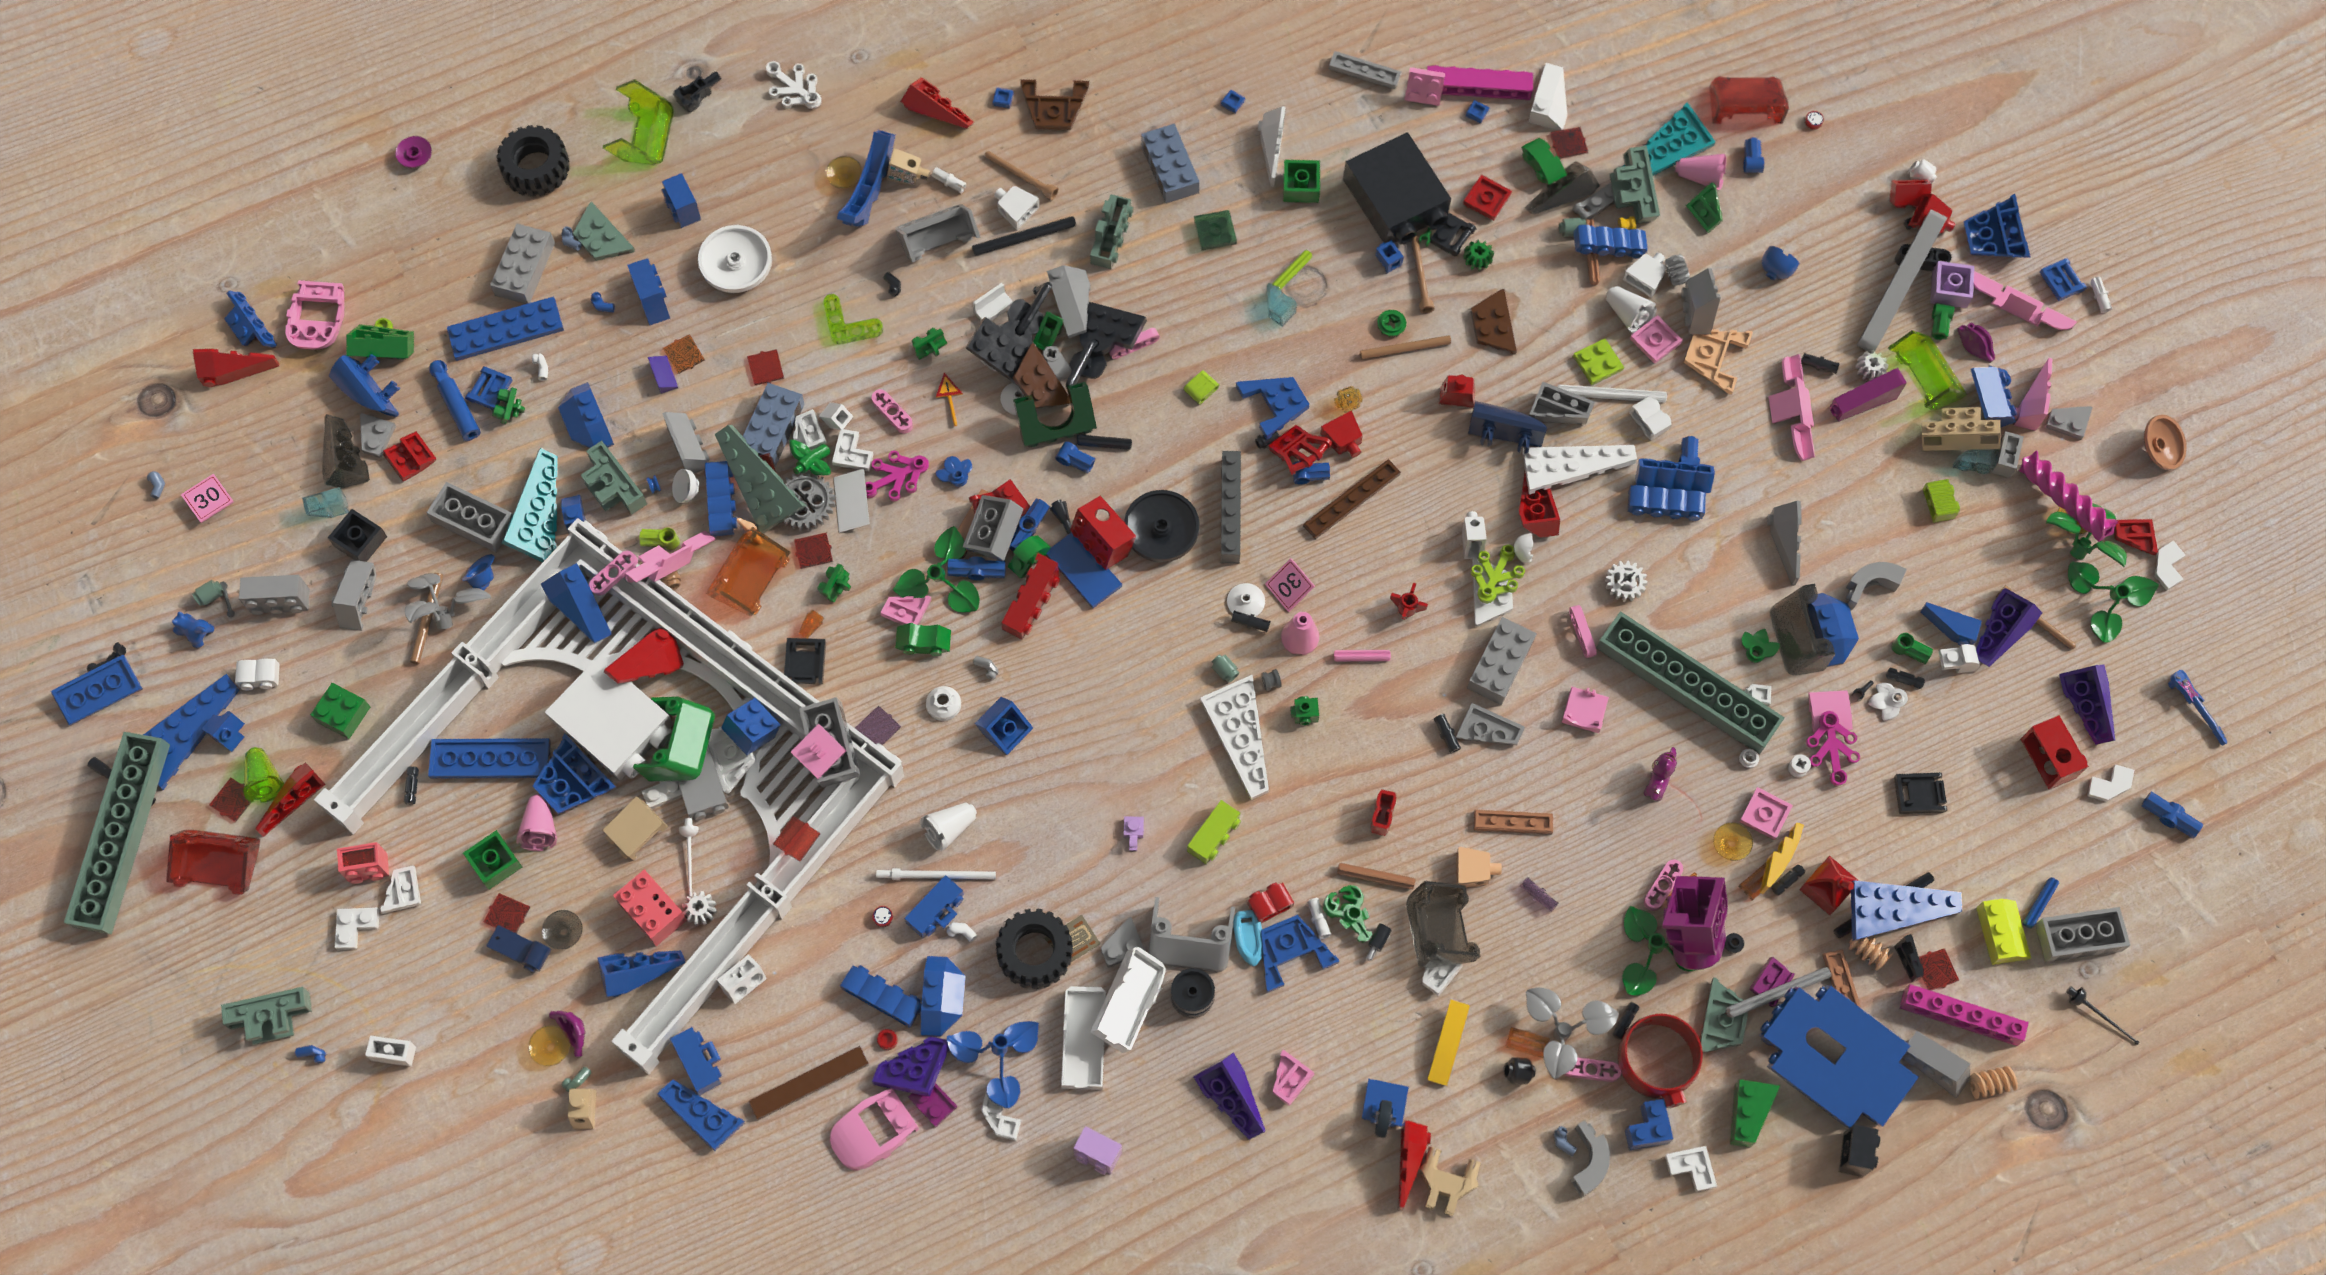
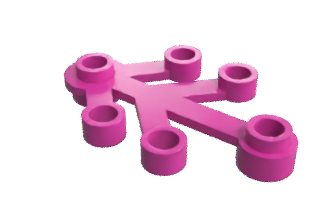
M895 450L889 453V461L891 463L899 462L908 466L899 468L884 464L881 459H874L872 461L874 471H884L891 474L875 482H866V487H873L871 490H866L867 498L875 497L877 489L895 481L893 489L889 491V499L894 502L898 501L905 477L912 473L911 480L905 484L906 491L908 493L916 492L920 474L926 472L929 468L928 459L921 455L914 458L905 457ZM893 455L898 456L896 459L891 458ZM918 462H922V463H923V464L920 465V466L916 465V463H918ZM876 463L881 464L879 467L874 466ZM909 485L915 486L913 489L908 488ZM893 493L898 494L896 497L891 496Z
M1826 711L1819 718L1820 727L1813 736L1806 739V745L1809 748H1815L1818 746L1821 736L1827 731L1828 739L1809 760L1812 767H1818L1822 763L1823 757L1830 751L1833 771L1830 774V781L1833 785L1840 786L1847 781V774L1841 770L1838 750L1847 756L1848 762L1852 764L1860 760V754L1852 751L1838 740L1835 731L1844 737L1845 743L1849 745L1857 741V735L1839 724V717L1836 713ZM1826 718H1830L1832 723L1827 724ZM1848 735L1853 736L1854 740L1849 741ZM1810 739L1815 740V745L1810 744ZM1851 754L1856 756V761L1851 759ZM1817 758L1818 764H1814L1812 759ZM1835 775L1840 777L1839 782L1834 779Z

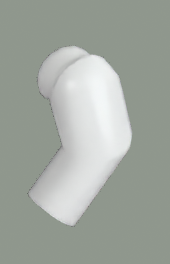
M540 353L539 355L533 354L532 363L539 364L538 379L546 381L548 379L546 360Z
M953 922L947 928V934L951 937L956 936V934H963L969 942H972L977 937L975 932L965 923Z

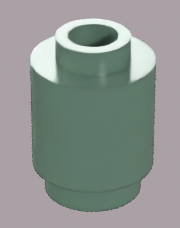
M1581 218L1562 219V222L1559 223V233H1562L1563 237L1574 236L1573 232L1577 226L1586 225V221Z
M210 580L195 589L192 595L196 602L202 606L204 604L208 605L221 597V592L224 590L218 581Z
M1219 654L1212 661L1213 665L1211 668L1223 681L1226 680L1230 683L1240 673L1237 670L1238 667L1226 654L1223 656Z

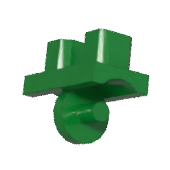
M934 327L929 329L926 333L927 336L923 339L918 336L912 339V345L919 360L931 353L936 357L940 355L938 349L947 344L941 328L938 330Z
M516 388L498 390L496 399L506 403L504 407L495 405L492 416L501 419L500 423L506 424L509 421L511 411H513L512 417L517 418L519 413L525 412V407L521 406V399H516L515 404H513L517 392Z
M837 564L836 567H828L826 571V576L829 579L828 582H821L817 588L820 594L826 596L833 603H835L838 595L842 594L843 590L850 591L851 585L848 584L850 574L841 564Z

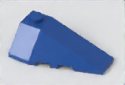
M577 563L559 571L540 584L549 601L569 618L594 644L612 635Z
M681 950L659 951L649 956L643 955V952H637L636 956L625 957L624 953L597 957L603 988L607 997H617L628 993L685 963Z

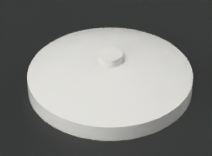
M731 225L714 231L704 240L699 250L698 264L702 276L712 287L723 292L739 293L756 287L766 278L772 265V253L767 240L761 233L747 226Z

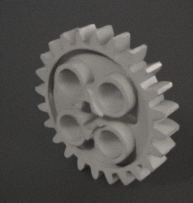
M810 472L806 476L800 473L799 477L792 474V480L786 477L787 483L785 485L788 489H791L796 494L795 496L798 500L801 501L799 494L794 491L795 489L798 490L805 502L808 501L809 507L806 505V507L784 521L785 525L787 526L791 523L792 529L798 526L799 531L802 530L803 526H806L807 531H809L811 525L815 529H817L816 523L824 525L822 519L829 520L828 514H833L831 507H835V495L833 494V488H829V482H825L824 477L818 479V475L811 477ZM806 487H810V488H811V489L808 490V491H803V489L806 488ZM815 501H822L818 505L814 504ZM802 511L807 512L805 515H798Z

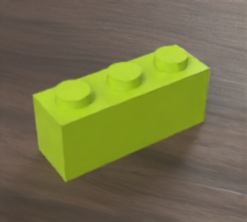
M1221 800L1188 844L1187 852L1204 864H1207L1209 860L1213 861L1219 853L1217 849L1220 845L1224 846L1229 840L1230 836L1228 834L1232 829L1236 830L1240 825L1241 813Z

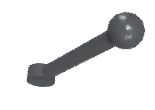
M223 581L220 584L224 590L223 594L228 609L227 616L233 617L235 612L231 608L226 590L228 585Z

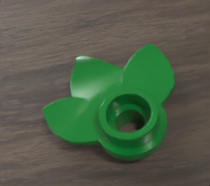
M1766 629L1759 630L1754 635L1744 632L1741 639L1742 645L1746 649V656L1753 663H1759L1764 658L1773 657L1780 648V643L1769 642ZM1752 652H1757L1759 656H1754Z

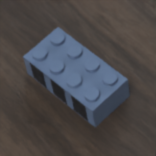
M1175 123L1142 133L1141 146L1165 203L1198 194L1200 181Z
M767 383L743 437L746 439V443L757 451L758 456L763 461H766L768 465L776 467L795 426L796 416L800 415L805 403L802 394L771 383Z

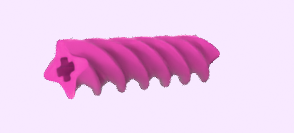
M2037 450L2030 456L2022 459V466L2019 471L2025 474L2033 484L2037 485L2045 495L2051 497L2054 503L2065 509L2067 514L2074 517L2082 528L2092 533L2098 542L2114 533V527L2118 521L2106 519L2105 510L2102 507H2093L2090 496L2079 495L2078 486L2074 483H2066L2064 473L2052 471V464L2049 460H2039Z

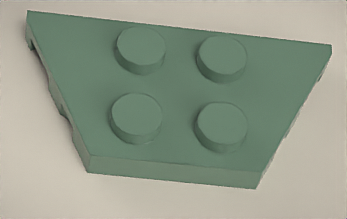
M590 202L573 232L575 239L582 243V246L596 261L607 257L619 256V253L635 252L634 247Z
M1715 977L1711 981L1700 1038L1703 1053L1741 1045L1748 1012H1745L1735 1017H1728L1726 1008L1744 1000L1738 998L1736 993L1730 988L1727 989Z

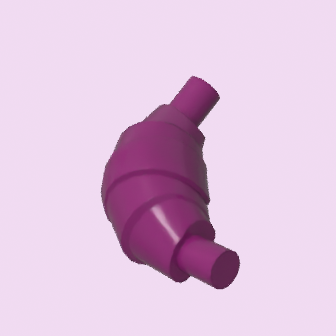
M551 1011L549 1018L556 1020L571 1046L574 1047V1056L581 1057L586 1034L583 1021L572 1012Z

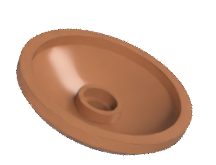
M2158 415L2151 418L2144 431V445L2147 454L2162 469L2172 470L2178 468L2185 459L2187 448L2181 427L2173 418L2167 415Z

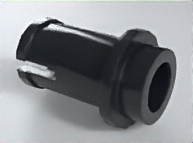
M1277 431L1274 432L1272 437L1267 440L1264 435H1258L1255 439L1257 447L1259 449L1267 448V445L1280 437Z

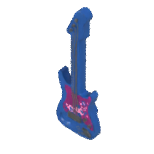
M2183 670L2173 673L2170 676L2171 681L2168 682L2171 689L2176 687L2184 695L2188 704L2193 703L2212 729L2219 743L2222 746L2227 744V739L2221 727L2218 726L2202 704L2204 699L2195 690L2187 674Z

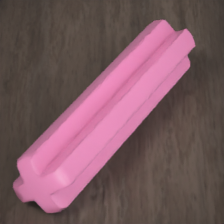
M1390 650L1334 651V661L1336 662L1390 661L1391 659Z

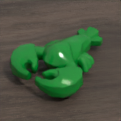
M1348 885L1340 889L1339 893H1348V895H1343L1342 898L1351 902L1342 904L1340 910H1337L1340 902L1339 898H1336L1335 902L1332 901L1337 893L1333 892L1327 895L1323 902L1325 914L1331 918H1342L1339 920L1345 929L1350 927L1359 935L1357 938L1358 942L1362 941L1364 943L1368 941L1373 934L1371 931H1366L1364 920H1367L1369 915L1366 908H1363L1362 911L1360 909L1364 902V895L1361 889L1354 885Z

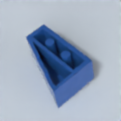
M648 258L628 264L629 272L649 325L671 319L664 298L667 296L664 288H660L662 283L659 275H657L655 265H651Z

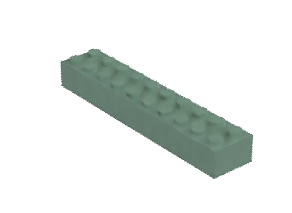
M1621 611L1596 647V649L1737 741L1755 750L1759 755L1785 718Z
M123 732L64 920L65 924L73 928L112 935L170 744L162 738Z

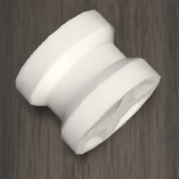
M1796 755L1789 763L1788 771L1793 777L1801 778L1810 769L1811 762L1805 755Z

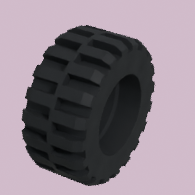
M527 125L526 128L519 127L517 131L510 132L508 134L509 137H505L501 141L502 145L497 150L498 167L505 183L513 191H518L521 195L528 194L531 197H535L536 194L542 196L548 191L549 193L553 192L556 186L559 188L563 184L562 180H566L567 172L570 169L569 156L560 136L557 133H553V130L549 128L544 129L543 126L539 125L536 127ZM539 152L549 155L546 162L537 168L523 169L518 166L520 161L531 153Z
M1036 908V912H1031V909H1025V913L1020 914V912L1014 914L1013 919L1008 918L1005 921V926L1001 927L998 932L999 937L996 938L998 964L1002 968L1003 974L1009 977L1010 981L1014 984L1019 983L1023 988L1032 986V989H1038V986L1042 985L1046 988L1050 986L1051 982H1058L1060 976L1065 975L1068 971L1067 967L1071 965L1073 954L1072 938L1067 925L1063 924L1061 918H1055L1054 913L1050 911L1043 913V910ZM1030 933H1041L1049 937L1053 943L1052 956L1046 962L1039 965H1028L1020 961L1016 955L1015 948L1017 942L1023 936Z

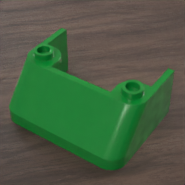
M678 696L651 697V700L668 715L676 716L668 749L656 751L652 757L651 764H634L633 768L649 782L696 779L702 771L715 719L714 712L709 707Z

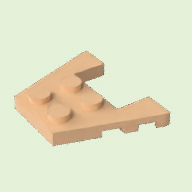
M1712 329L1711 334H1693L1684 363L1726 393L1732 395L1737 377L1719 372L1728 344L1731 343L1747 349L1753 332H1737V330L1722 332Z

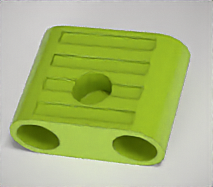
M1202 370L1185 385L1183 390L1198 404H1202L1220 385Z

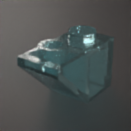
M1268 283L1266 289L1268 317L1283 327L1296 313L1297 303L1292 297L1282 293L1279 287Z
M1997 449L1967 450L1958 456L1953 464V468L1961 471L1970 470L1980 474H1990L1996 465Z
M340 487L302 498L307 516L333 518L349 512L346 496Z

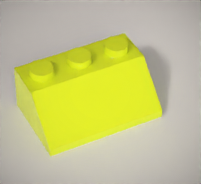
M2002 898L1983 901L1976 907L1992 965L2031 959L2016 901Z

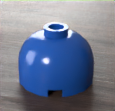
M1769 246L1764 252L1762 267L1767 272L1766 276L1772 280H1776V278L1781 280L1787 279L1796 272L1800 263L1791 254L1785 255L1783 253L1784 250L1775 246Z

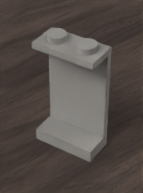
M708 744L699 777L694 780L678 781L688 815L692 820L696 821L702 820L707 815L713 813H723L725 809L729 808Z

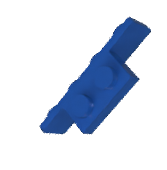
M228 291L226 294L235 306L224 320L241 344L248 346L257 337L263 346L275 348L277 343L274 341L273 335L267 331L264 322L255 314L254 308L248 304L244 294Z

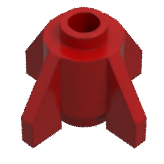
M1413 582L1410 593H1405L1402 596L1391 593L1390 599L1398 607V612L1402 615L1401 619L1403 620L1417 612L1427 610L1428 604L1418 601L1417 596L1414 594L1417 583Z

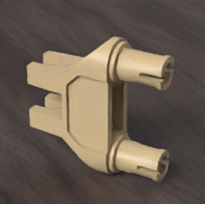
M1428 1147L1425 1164L1420 1166V1173L1429 1190L1425 1208L1433 1210L1438 1195L1449 1198L1444 1214L1453 1216L1458 1199L1478 1187L1476 1179L1481 1163L1476 1161L1474 1168H1472L1474 1160L1468 1159L1465 1175L1460 1177L1438 1170L1437 1163L1441 1150L1437 1148L1433 1156L1435 1147Z

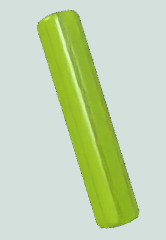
M1304 250L1272 283V288L1277 292L1280 291L1312 258V253Z

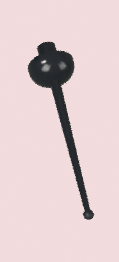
M2070 986L2066 990V993L2071 996L2070 1004L2075 1006L2082 1003L2133 1040L2136 1045L2139 1044L2138 1040L2131 1037L2086 1000L2087 992L2083 987L2075 990Z

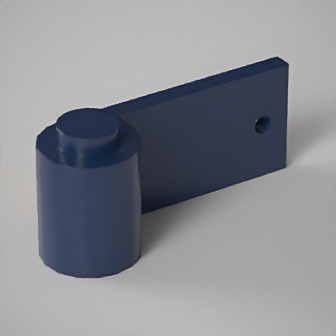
M499 925L486 947L525 965L523 968L531 973H535V971L540 972L551 952V949L537 941L532 942Z

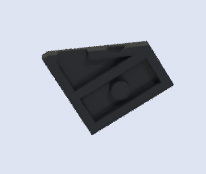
M1909 934L1904 936L1894 948L1913 983L1924 976V969L1920 962L1913 936Z

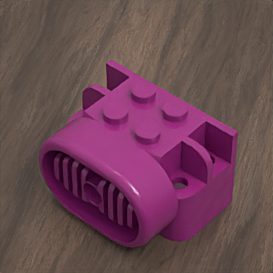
M1676 876L1672 894L1667 899L1668 907L1664 909L1662 927L1666 929V938L1669 941V945H1672L1673 956L1678 965L1690 970L1709 968L1720 960L1726 941L1725 922L1728 913V900L1725 877Z

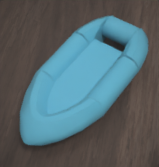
M1251 909L1238 911L1233 920L1237 949L1249 965L1256 966L1263 955L1261 922L1257 920ZM1252 918V922L1241 923V919Z

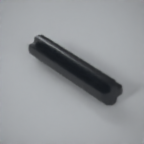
M1079 434L1077 436V445L1130 450L1132 448V439Z

